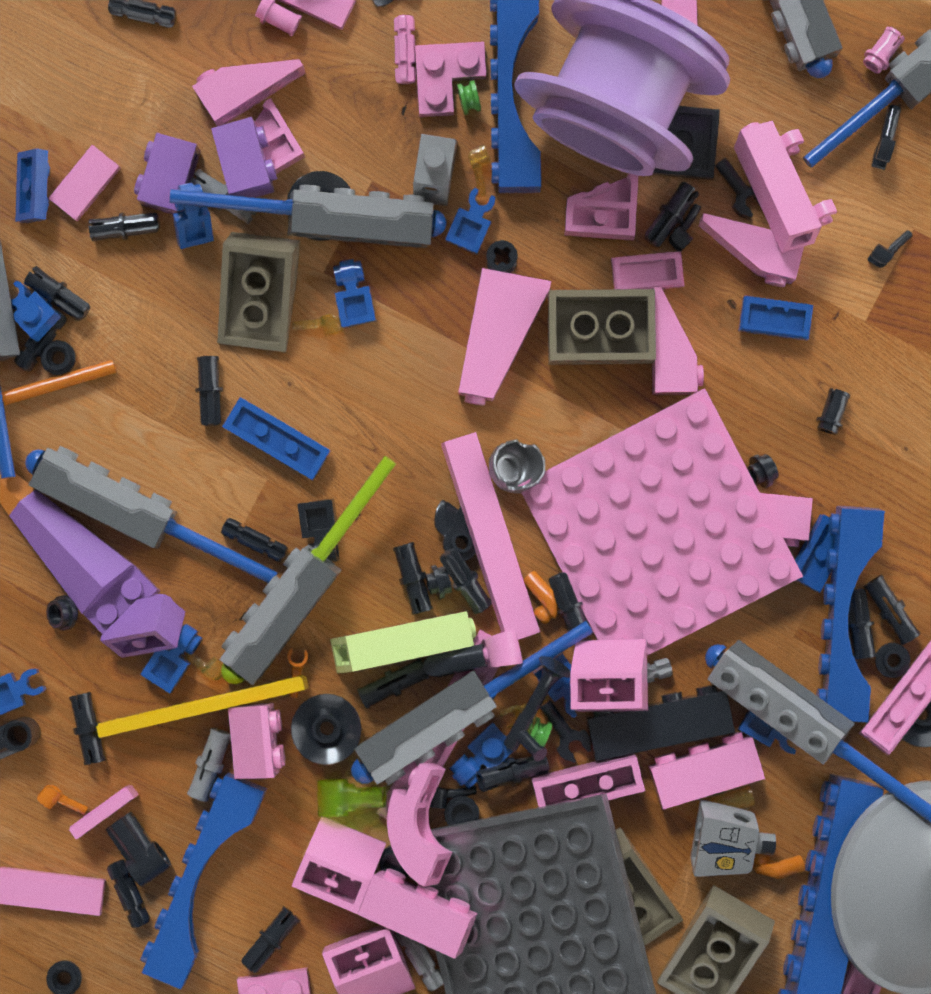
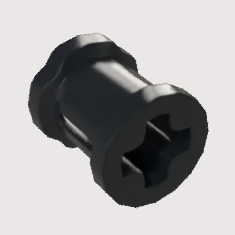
M504 240L495 241L491 244L486 255L487 268L512 273L516 267L518 257L514 245ZM497 252L500 255L505 252L509 253V264L506 265L504 262H501L499 265L495 264V253Z

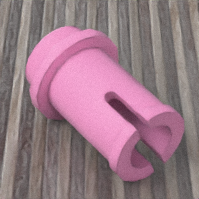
M262 0L255 14L256 17L260 18V23L264 24L267 22L288 33L290 36H293L302 17L276 4L275 0Z
M887 27L872 50L868 49L864 53V65L875 73L887 70L889 67L888 61L900 44L904 42V36H900L901 33L898 30Z

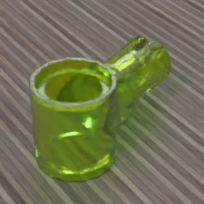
M348 779L317 780L318 816L342 817L348 816L349 812H354L356 808H384L387 805L386 787H356L353 783L348 784Z

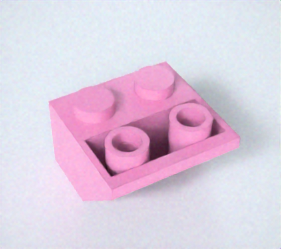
M591 640L576 643L570 673L571 710L577 712L648 711L647 640Z
M273 702L228 708L235 779L274 778L280 772V768L285 766L283 744L277 745L276 734L282 730L280 709L274 710Z
M321 816L292 883V887L357 914L384 851L386 842Z
M379 925L324 947L322 955L338 994H403L415 989L413 979L393 930Z

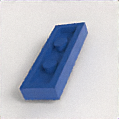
M241 397L222 426L311 480L315 479L331 452L328 448Z

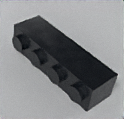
M713 684L695 688L696 695L683 697L682 691L661 695L662 702L648 704V711L593 712V716L586 717L594 759L599 761L734 733L735 729L728 696L721 689L717 690V687Z

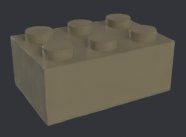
M655 289L549 290L547 296L548 365L654 363L656 360Z

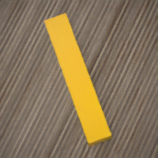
M301 675L105 721L96 726L98 737L102 738L306 690L309 688L307 677Z

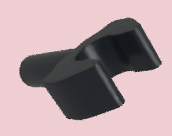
M889 105L887 108L880 139L874 150L872 167L885 170L887 163L890 162L896 143L894 137L901 113V107L897 105Z
M724 158L715 167L736 193V202L732 209L737 215L751 219L753 213L746 206V199L754 198L759 206L760 204L752 187L745 184L727 158Z
M551 700L540 707V710L548 721L552 723V727L560 736V744L556 750L562 758L573 763L576 762L573 753L569 750V744L573 740L580 741L587 752L591 751V741L587 732L584 729L580 731L571 729Z

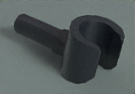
M698 204L693 205L685 220L669 237V243L677 251H682L693 240L687 230L691 227L702 209Z
M906 230L888 249L878 243L869 255L868 261L879 268L885 267L898 249L913 237V234Z
M472 786L469 789L467 787L458 789L438 787L430 807L446 809L447 798L476 795V786Z

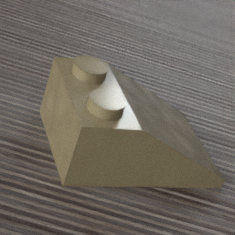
M238 232L230 233L223 243L217 343L280 352L287 351L298 275L300 240Z
M621 827L616 829V834L645 946L683 921V918Z
M713 885L695 913L658 978L657 983L675 994H735L769 944L775 921Z

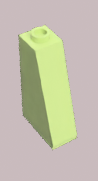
M465 611L330 639L336 671L337 673H345L474 646L473 638L476 637V628L473 619L468 618V613Z

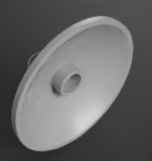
M918 781L904 785L931 805V781ZM887 792L871 804L857 819L840 849L831 885V908L834 927L838 940L850 962L867 979L896 993L931 994V823L893 794Z

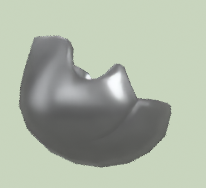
M517 439L510 440L497 446L489 458L490 477L500 489L510 493H521L536 486L545 474V458L535 444L527 445L519 442ZM531 479L530 482L527 483L526 485H524V486H519V487H518V485H520V484L526 482L527 480Z

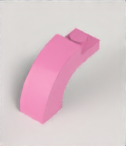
M420 763L409 776V788L393 790L387 814L388 836L393 852L406 873L423 887L439 884L453 853L439 844L433 836L429 825L430 804L446 770L436 763Z

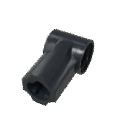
M20 717L0 726V760L37 743L40 738V727L34 719ZM17 725L22 726L27 731L25 743L19 742L14 736V729Z
M132 811L105 829L125 858V866L139 886L144 887L172 867L165 851L156 841L150 839Z

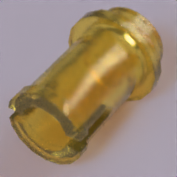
M750 785L740 786L739 788L709 796L711 802L739 809L745 808L747 811H749L750 806L755 805Z

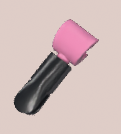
M507 631L493 635L485 640L486 648L483 644L429 656L424 662V670L430 676L443 677L489 666L488 662H490L491 667L521 664L523 660L516 631Z

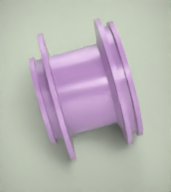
M554 0L551 7L553 16L576 40L558 77L536 72H524L518 75L514 84L515 89L535 109L533 115L534 122L549 136L568 148L622 172L638 176H650L655 168L670 171L687 170L693 161L692 153L681 140L668 131V128L685 92L700 95H719L727 90L730 84V77L726 69L730 60L725 49L696 24L652 0Z

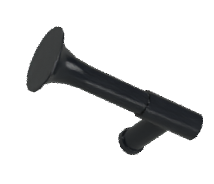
M547 656L539 658L543 665L541 679L503 742L508 749L516 751L521 744L535 761L542 760L547 754V749L541 746L528 733V730L553 685L563 677L570 678L571 673L564 664Z

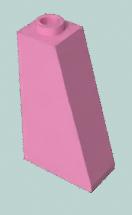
M482 268L459 387V395L465 396L464 402L485 406L486 400H494L548 295L551 281Z

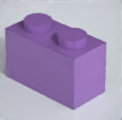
M248 117L211 128L229 195L255 198L275 192L272 181L278 178L272 159L266 160L263 148L269 145L263 126L257 127L253 118Z
M156 133L154 142L149 141L145 150L144 161L148 162L144 175L139 174L134 188V194L138 195L137 200L142 206L170 214L182 212L176 210L174 203H169L170 189L177 190L179 185L190 183L201 153L198 145Z

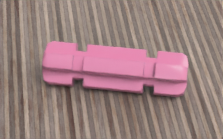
M399 15L394 19V32H398V36H394L395 64L398 65V68H395V80L399 84H411L416 80V68L412 67V64L415 63V35L411 34V31H415V20L410 15Z

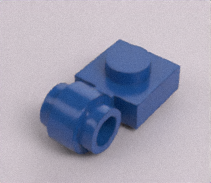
M192 182L179 185L177 189L203 192L200 184L193 185ZM174 204L177 211H182L173 214L176 239L180 249L214 241L211 216L207 207Z
M354 259L339 261L340 265L333 266L337 286L344 285L347 290L335 293L341 327L347 328L376 322L370 287L357 288L359 282L365 281L361 260L354 262Z
M188 624L182 625L177 648L154 652L140 675L166 692L172 693L191 664L183 659L181 655L185 653L192 655L203 639L198 635L199 631Z
M493 722L467 746L475 756L468 758L463 754L449 768L453 772L451 776L460 786L464 784L469 789L477 782L476 771L481 768L482 764L487 768L498 766L513 752V750L508 749L503 744L506 736Z

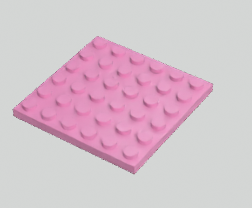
M705 388L545 471L539 484L521 492L562 572L568 575L578 602H583V605L580 607L597 640L646 639L647 655L803 577ZM529 479V480H527L526 482H524V483L518 485V487H519V486H524V485H526L527 483L530 482L531 479Z

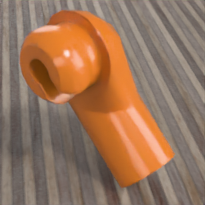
M532 571L524 578V583L541 603L534 610L535 616L542 624H548L552 618L556 619L558 615L555 595L552 588L536 571Z
M755 854L753 870L758 874L771 878L782 879L805 871L804 861L799 855L780 861L771 860V855Z

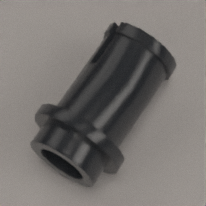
M829 388L822 415L816 419L818 430L837 435L838 430L843 429L841 421L851 396L849 393Z

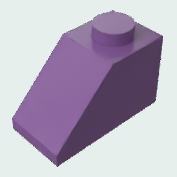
M155 594L152 597L137 599L102 634L100 641L121 658L177 648L186 611L165 594Z

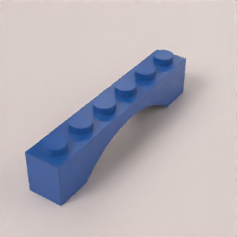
M490 0V12H497V25H490V46H497V59H490L491 80H497V93H491V115L498 114V128H491V149H498V162H492V183H498L499 193H540L541 151L531 141L520 122L514 104L512 88L513 69L518 52L527 35L538 23L539 0Z
M836 506V514L831 513L829 519V534L834 535L833 549H828L826 557L827 570H832L830 584H825L824 605H829L828 619H823L821 624V639L826 640L825 654H820L818 663L819 675H823V688L817 689L816 696L851 721L868 722L871 687L861 674L852 653L848 634V613L851 596L861 572L873 555L882 547L885 511L879 508Z
M227 773L224 779H216L209 796L215 799L210 812L205 810L202 812L195 829L201 832L196 845L189 844L182 859V863L187 865L182 878L176 875L170 887L168 895L173 897V900L168 910L162 908L154 928L160 931L154 943L148 941L140 961L146 963L142 971L143 974L180 990L183 988L199 952L194 934L193 906L200 876L210 857L218 847L234 833L249 826L254 821L267 788L246 779H235L232 773Z

